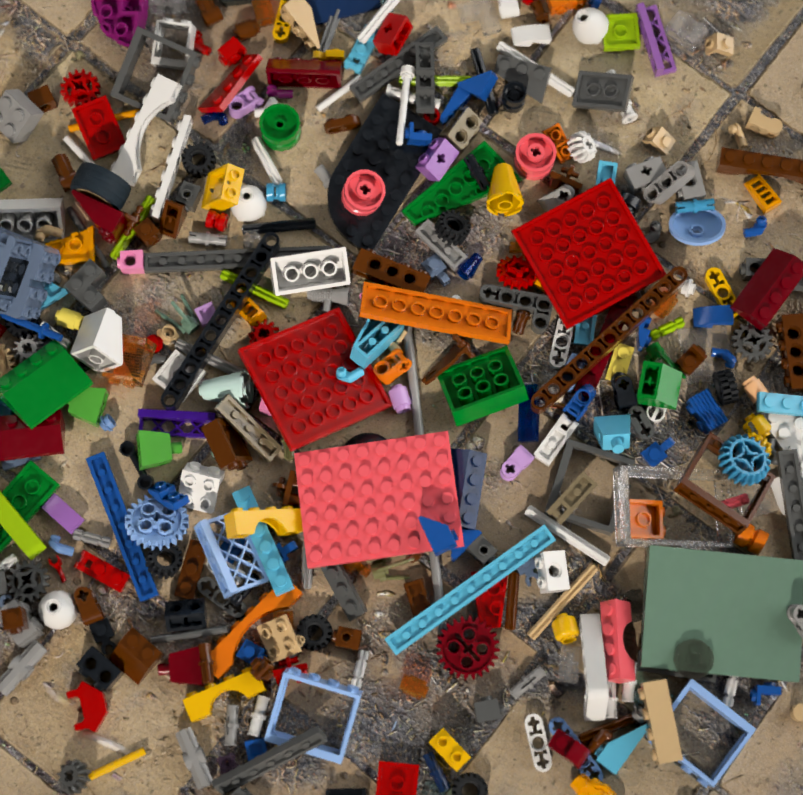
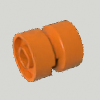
M749 524L748 528L740 535L736 533L733 543L740 547L747 546L749 552L758 556L768 540L769 533L762 529L755 531V527Z

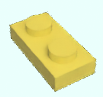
M620 343L614 348L605 379L611 381V377L616 372H623L627 375L634 347Z

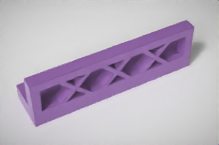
M644 2L637 4L635 13L638 15V25L654 76L658 77L676 72L677 69L657 6L645 7ZM653 11L655 16L653 21L649 20L647 12ZM652 27L659 30L658 38L654 36ZM657 43L664 46L665 51L663 54L660 53ZM662 59L669 62L671 68L664 69Z

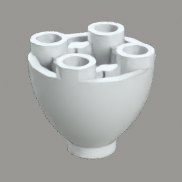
M592 7L579 10L572 22L573 34L583 44H599L607 33L609 20L604 13Z
M243 185L241 186L238 205L230 209L238 221L253 222L265 215L267 200L264 193L258 187Z
M54 590L47 593L41 599L38 614L41 621L47 627L54 630L69 627L77 618L78 606L70 593ZM52 604H57V609L55 611H51Z

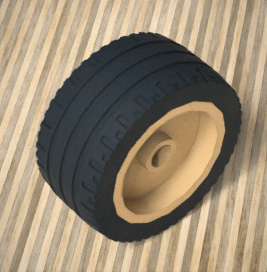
M83 162L73 177L70 189L76 190L120 211L128 199L131 186L112 171L93 163Z

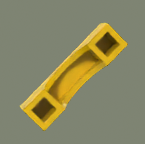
M271 506L266 507L265 510H260L259 507H252L246 511H243V508L231 509L230 513L224 515L227 539L246 538L254 534L259 522L270 525L277 536H293L303 532L301 509H293V506H284L281 509Z
M252 666L241 670L242 674L236 677L234 674L223 678L224 682L216 685L213 682L204 686L205 690L199 693L195 690L186 694L187 698L183 699V703L191 722L195 723L211 716L214 701L226 691L241 692L248 699L266 692L267 689L263 680L258 681L250 673Z

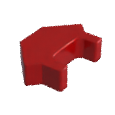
M82 681L78 689L66 692L67 698L73 699L78 697L80 699L84 720L81 723L74 724L75 731L90 729L97 733L109 713L105 694Z

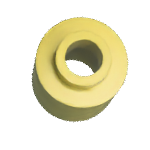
M64 307L61 310H57L55 314V321H57L58 326L73 331L80 329L84 318L81 313Z

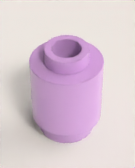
M402 384L392 386L388 393L393 409L396 410L397 414L410 411L412 402L407 387L402 386Z

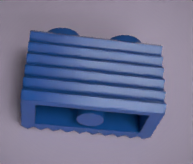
M708 388L689 398L686 402L688 413L691 416L694 415L697 420L696 425L701 432L704 431L706 435L729 421Z

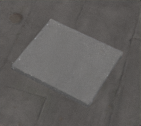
M713 325L712 328L677 330L681 356L692 344L701 346L707 355L705 361L690 376L685 374L687 385L713 381L712 375L714 372L730 369L725 367L726 361L723 358L711 357L712 347L727 349L731 352L726 325ZM734 367V368H732V369H730V370H731V372H733V374H734L733 377L736 378V372H735V367Z

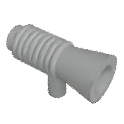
M350 287L307 291V299L312 302H324L322 312L326 313L330 311L332 302L349 306Z

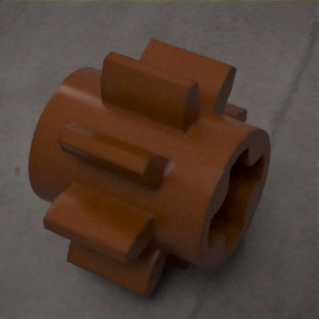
M264 656L262 659L256 657L250 663L252 665L250 673L256 680L266 679L268 681L274 675L272 669L275 666L267 657Z

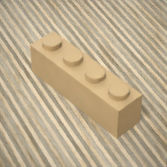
M667 679L641 683L640 688H638L639 699L643 700L644 703L642 715L644 721L647 720L649 728L646 729L648 741L652 742L653 749H650L652 761L659 765L683 760Z

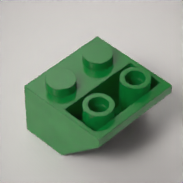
M644 360L637 393L638 404L676 410L683 373L666 364Z

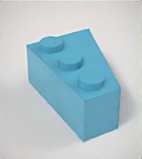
M367 318L352 347L350 358L364 370L399 338L405 325Z

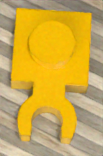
M334 48L326 50V52L313 51V58L324 61L336 59L342 61V65L345 62L344 50Z

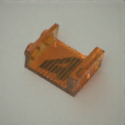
M122 334L123 364L114 368L113 374L103 372L102 376L108 379V383L119 386L120 383L131 389H134V386L142 388L157 345L147 338Z

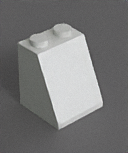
M108 307L84 316L70 354L98 374L122 366V317Z

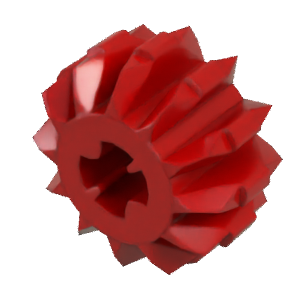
M264 319L263 324L256 321L257 327H250L253 332L248 333V336L251 338L249 342L252 344L264 339L261 335L262 333H265L267 336L276 334L280 331L279 327H274L273 321L268 324L266 319Z

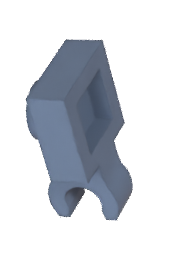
M437 253L421 263V267L429 273L431 280L437 277L443 287L450 284V278L445 273L447 266Z

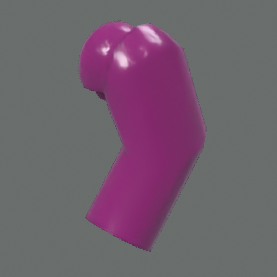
M273 84L267 86L266 94L269 97L278 99L293 98V90L277 89Z

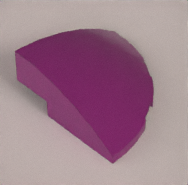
M91 0L93 15L97 17L100 23L99 27L102 32L118 44L129 47L137 26L145 29L149 0Z

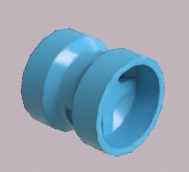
M267 183V202H273L274 200L286 202V183H280L279 185Z

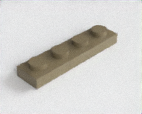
M229 394L214 408L267 462H271L282 449Z

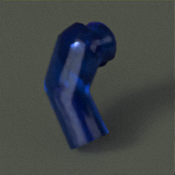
M223 112L207 113L200 116L204 125L212 121H218L221 126L228 124L227 115Z

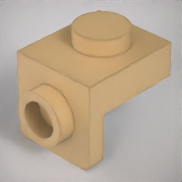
M719 32L706 37L705 55L709 56L716 52L728 57L734 54V37Z
M660 126L650 128L646 132L643 142L645 144H652L662 155H667L676 140Z

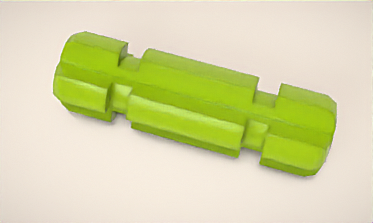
M678 317L674 321L667 322L657 329L651 330L649 336L652 341H655L660 336L663 337L674 332L676 329L684 327L685 322L682 317Z

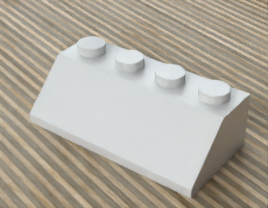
M63 198L0 200V227L20 235L24 232L35 239L37 229L44 225H51L63 229L61 238L50 235L43 242L65 238Z
M346 247L270 258V274L275 296L351 284Z

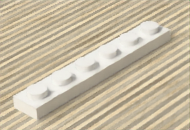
M184 114L182 120H179L177 127L179 132L177 137L173 138L172 153H169L167 156L166 164L168 166L166 171L163 170L162 184L156 190L155 198L157 199L155 205L152 204L150 209V215L155 223H161L165 200L170 197L181 163L182 153L184 154L183 150L186 148L193 126L192 117Z

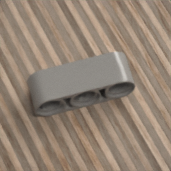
M677 161L645 188L644 198L657 205L664 203L694 177L695 168L684 161ZM686 167L684 174H682V169ZM671 179V184L667 186L668 181ZM657 191V196L653 198L654 193Z

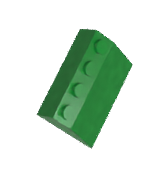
M52 340L0 378V399L32 430L93 385V382L67 350L56 340Z
M507 345L450 366L438 376L457 427L529 400L524 382Z

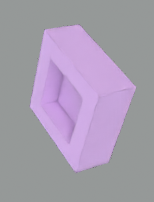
M212 302L194 309L202 327L207 325L216 311Z

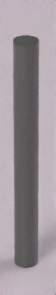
M72 206L68 207L66 211L80 232L87 230ZM95 242V256L104 270H107L111 265Z
M228 625L155 635L151 636V643L228 633L229 628Z

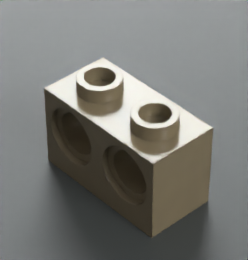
M459 107L438 136L446 138L457 150H462L469 145V140L479 131V126L483 121L469 107Z

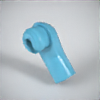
M338 367L336 370L338 380L352 383L364 376V371L361 367L352 372L346 371L344 367Z

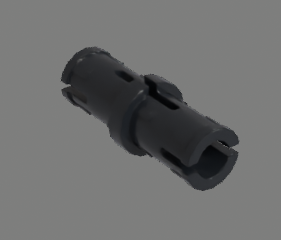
M474 154L467 155V158L464 157L463 161L470 170V176L475 179L481 191L487 190V186L490 187V182L484 174V168L479 165Z

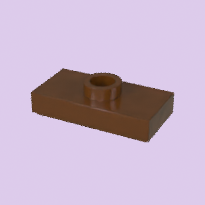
M420 578L403 583L414 618L431 606L424 582Z

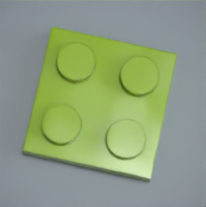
M637 13L605 15L609 20L607 33L602 38L603 51L640 50Z

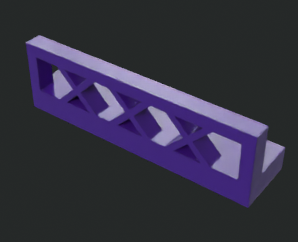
M138 409V417L140 419L139 430L144 429V421H153L156 427L151 431L160 429L162 432H165L161 426L166 422H172L175 428L170 432H165L170 433V437L206 439L199 428L215 420L217 415L212 412ZM185 423H191L195 427L190 433H184L180 429Z

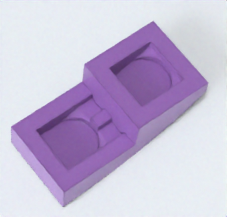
M55 493L41 507L71 535L85 521Z

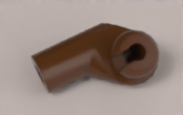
M600 729L586 748L593 754L604 741L608 742L612 739V732L607 731V729Z

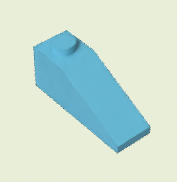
M648 723L606 743L604 746L601 745L594 753L596 755L594 761L611 774L616 775L645 735L646 729L649 728Z

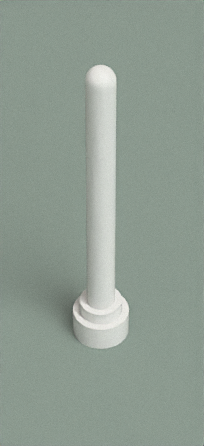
M403 65L400 70L403 85L396 144L398 146L403 144L410 81L415 77V67L411 65Z

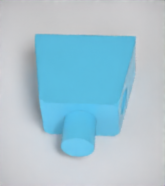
M630 414L594 417L593 433L602 450H613L614 453L620 454L624 449L630 448Z

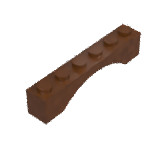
M722 147L717 157L716 173L729 175H770L803 184V160Z

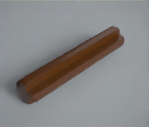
M512 572L508 575L505 616L506 630H515L519 587V573Z
M628 714L579 734V740L582 744L590 742L600 729H607V731L609 730L613 733L635 724L636 721L632 714Z

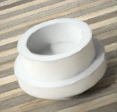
M693 279L686 280L681 288V294H684L687 298L690 294L693 295L696 289Z

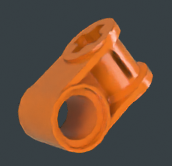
M400 348L392 350L386 357L374 365L373 371L382 384H391L411 368L412 361L403 355L404 353Z

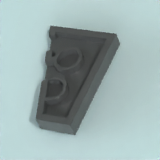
M498 54L494 73L508 82H521L527 90V95L542 104L552 68Z

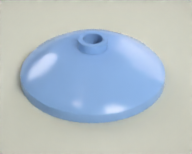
M716 210L679 214L674 212L669 220V231L672 236L678 241L691 246L712 244L718 241L726 230L725 219Z

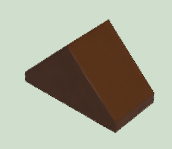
M169 199L165 200L159 227L161 234L174 239L177 238L187 216L184 205Z

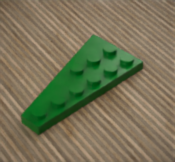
M485 140L469 153L474 154L479 165L484 168V174L490 183L494 167L500 163H506ZM462 159L445 173L440 181H436L402 210V214L413 226H416L427 219L430 220L440 216L446 210H455L487 197L489 187L487 186V190H480L475 179L470 176V170ZM514 172L518 184L521 183L522 179Z

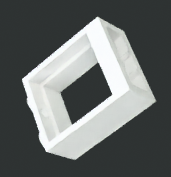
M171 18L156 20L155 34L163 38L165 28L189 31L186 48L194 50L196 27L191 24V21L180 20V22H173L174 19ZM154 40L151 64L153 66L185 70L190 55L185 54V60L162 58L163 43Z

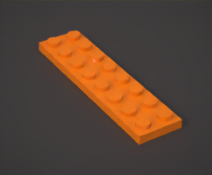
M364 281L359 317L448 334H458L459 336L508 345L511 336L512 309Z

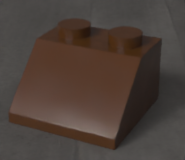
M132 627L119 641L109 660L139 685L165 654Z

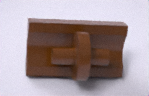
M571 165L569 169L562 167L561 172L567 174L566 177L554 171L550 174V177H552L549 184L550 188L556 190L564 182L574 188V197L579 189H582L583 184L570 179L571 176L577 179L579 177V173L574 171V165Z
M290 470L287 485H284V477L279 478V483L272 484V488L277 489L275 496L281 497L282 491H285L282 507L288 505L299 506L300 504L299 495L291 493L292 488L298 487L296 471Z

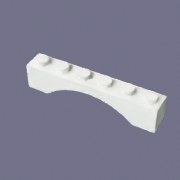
M157 74V77L152 79L151 89L143 98V106L135 115V123L126 134L127 140L118 151L119 157L110 168V171L123 178L133 187H135L142 172L140 148L145 130L151 120L161 110L175 103L182 88V85L160 74Z

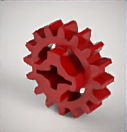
M76 69L73 75L69 72V78L63 77L65 83L60 84L61 89H63L60 91L63 100L68 102L70 107L74 104L77 107L97 99L96 95H101L99 90L101 86L97 77H93L91 71L86 74L85 69H82L81 73Z
M513 255L511 259L506 256L505 260L501 259L500 263L497 264L496 277H499V282H504L503 286L510 285V289L517 287L518 290L521 287L528 289V285L533 286V283L536 281L532 268L527 260H523V256L516 258Z

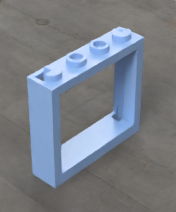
M286 668L282 675L264 741L281 745L289 741V739L296 737L275 730L289 679H294L354 698L340 749L321 744L305 753L341 764L363 691L359 690V687L355 685H342L335 679H322L320 675L315 673H302L299 668Z
M691 678L671 702L673 711L690 690L743 732L710 778L684 757L683 760L678 761L682 765L680 768L689 775L693 773L697 776V782L705 788L707 786L714 787L756 731V728Z

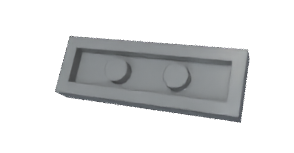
M427 219L415 230V234L455 272L468 259V256L457 246H454L453 243L448 245V241L442 242L443 238L439 239L437 237L438 234H435V225Z

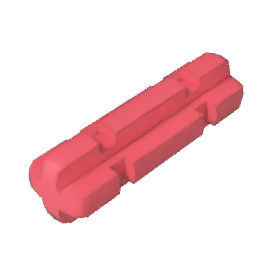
M741 494L721 502L733 509L748 504L750 500L747 494Z

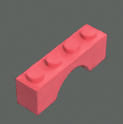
M619 599L600 602L607 681L619 684L636 681L634 660L627 654L623 643L624 628L628 623L632 622L631 602Z

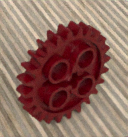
M462 615L460 616V621L453 618L454 624L451 625L446 622L447 630L444 628L440 629L443 636L437 635V639L441 642L435 643V646L441 649L436 651V655H442L438 661L439 663L445 662L443 669L450 668V675L456 672V678L463 674L465 680H467L468 675H471L474 680L476 673L483 677L482 670L489 673L487 666H495L492 659H498L494 652L500 651V648L495 646L500 642L498 639H493L497 633H490L493 627L492 625L485 627L486 620L479 623V616L475 620H472L471 615H468L467 620H464ZM466 629L474 630L472 637L466 638L463 636ZM456 634H459L467 645L471 644L472 651L480 658L479 661L473 657L469 650H464V645L455 636ZM451 642H457L459 648L451 651L448 645ZM479 644L487 645L485 652L480 653L476 651ZM470 657L472 662L470 665L465 666L461 663L462 659Z

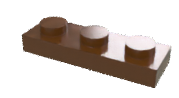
M190 540L174 593L176 597L183 599L195 598L197 584L201 578L206 561V555L200 541Z

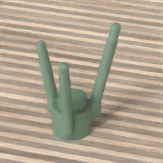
M183 294L180 297L190 316H186L176 303L171 301V305L183 318L180 321L182 325L160 311L155 310L156 314L178 328L183 334L187 332L190 335L200 326L198 323L199 319L193 313Z

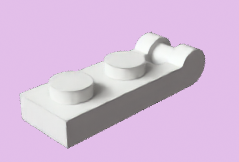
M564 413L533 454L536 459L548 467L579 425L576 421L573 422L568 419V416ZM562 424L568 427L567 431L560 428Z

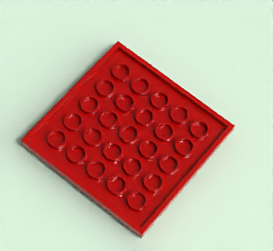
M611 178L511 231L566 330L654 284L666 275L665 270Z
M339 307L238 349L239 356L290 452L392 406L371 364L363 370L364 376L352 383L338 380L336 377L338 367H344L349 372L360 367L350 358L356 337Z

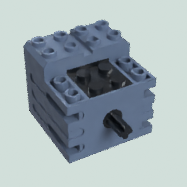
M0 227V314L29 321L37 320L40 317L41 306L48 296L47 290L44 289L46 283H52L55 268L61 261L59 250Z

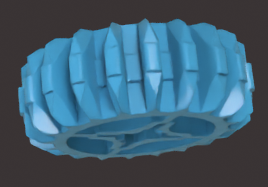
M747 434L732 436L719 449L720 455L717 459L721 462L718 467L724 468L722 474L727 473L729 475L727 480L734 479V484L740 482L741 486L758 484L761 479L767 476V472L770 470L771 460L767 459L770 453L765 452L767 446L762 447L760 445L761 441L756 442L754 436L750 438ZM733 449H735V453H734V454H735V457H734V458H733V456H732V451H733ZM754 462L756 463V470H755V472H754V469H753V467H754Z

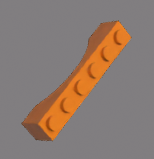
M294 584L295 589L276 597L273 589L269 593L265 592L258 599L260 603L256 607L251 606L245 612L246 617L241 622L239 620L231 626L230 629L232 631L227 636L224 634L216 642L218 645L211 650L212 660L214 661L213 673L217 679L221 680L234 666L238 645L243 635L255 622L270 613L290 609L303 596V593Z

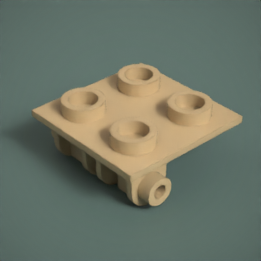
M287 614L256 627L272 663L302 651L301 647L305 643V638L295 635Z

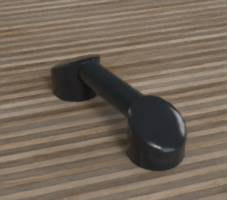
M124 441L120 445V453L123 456L130 457L140 476L137 480L138 487L148 490L153 487L154 478L148 475L145 470H139L137 446L133 442Z

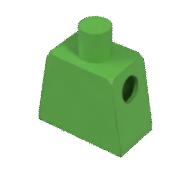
M87 388L66 404L69 406L68 413L99 428L100 416H103L109 392L105 388Z
M138 430L136 434L139 470L169 464L172 461V454L182 453V443L171 442L170 433Z

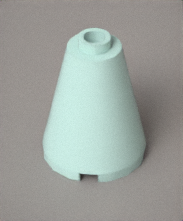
M243 370L203 380L202 384L199 385V395L204 400L219 403L229 394L245 409L250 408L251 406L248 404L253 402L254 384L249 381V372Z

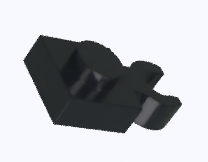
M108 617L89 625L96 644L102 642L101 651L104 655H107V646L111 645L113 650L116 648L117 645L110 639L115 637V633Z

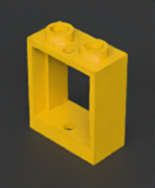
M227 163L209 172L201 208L216 210L217 213H220L238 205L245 169Z

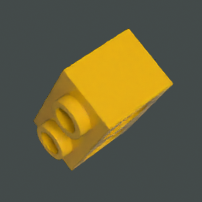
M444 728L428 742L455 772L471 758Z

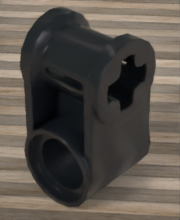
M623 372L614 373L611 377V384L618 411L637 406L638 402L632 380Z

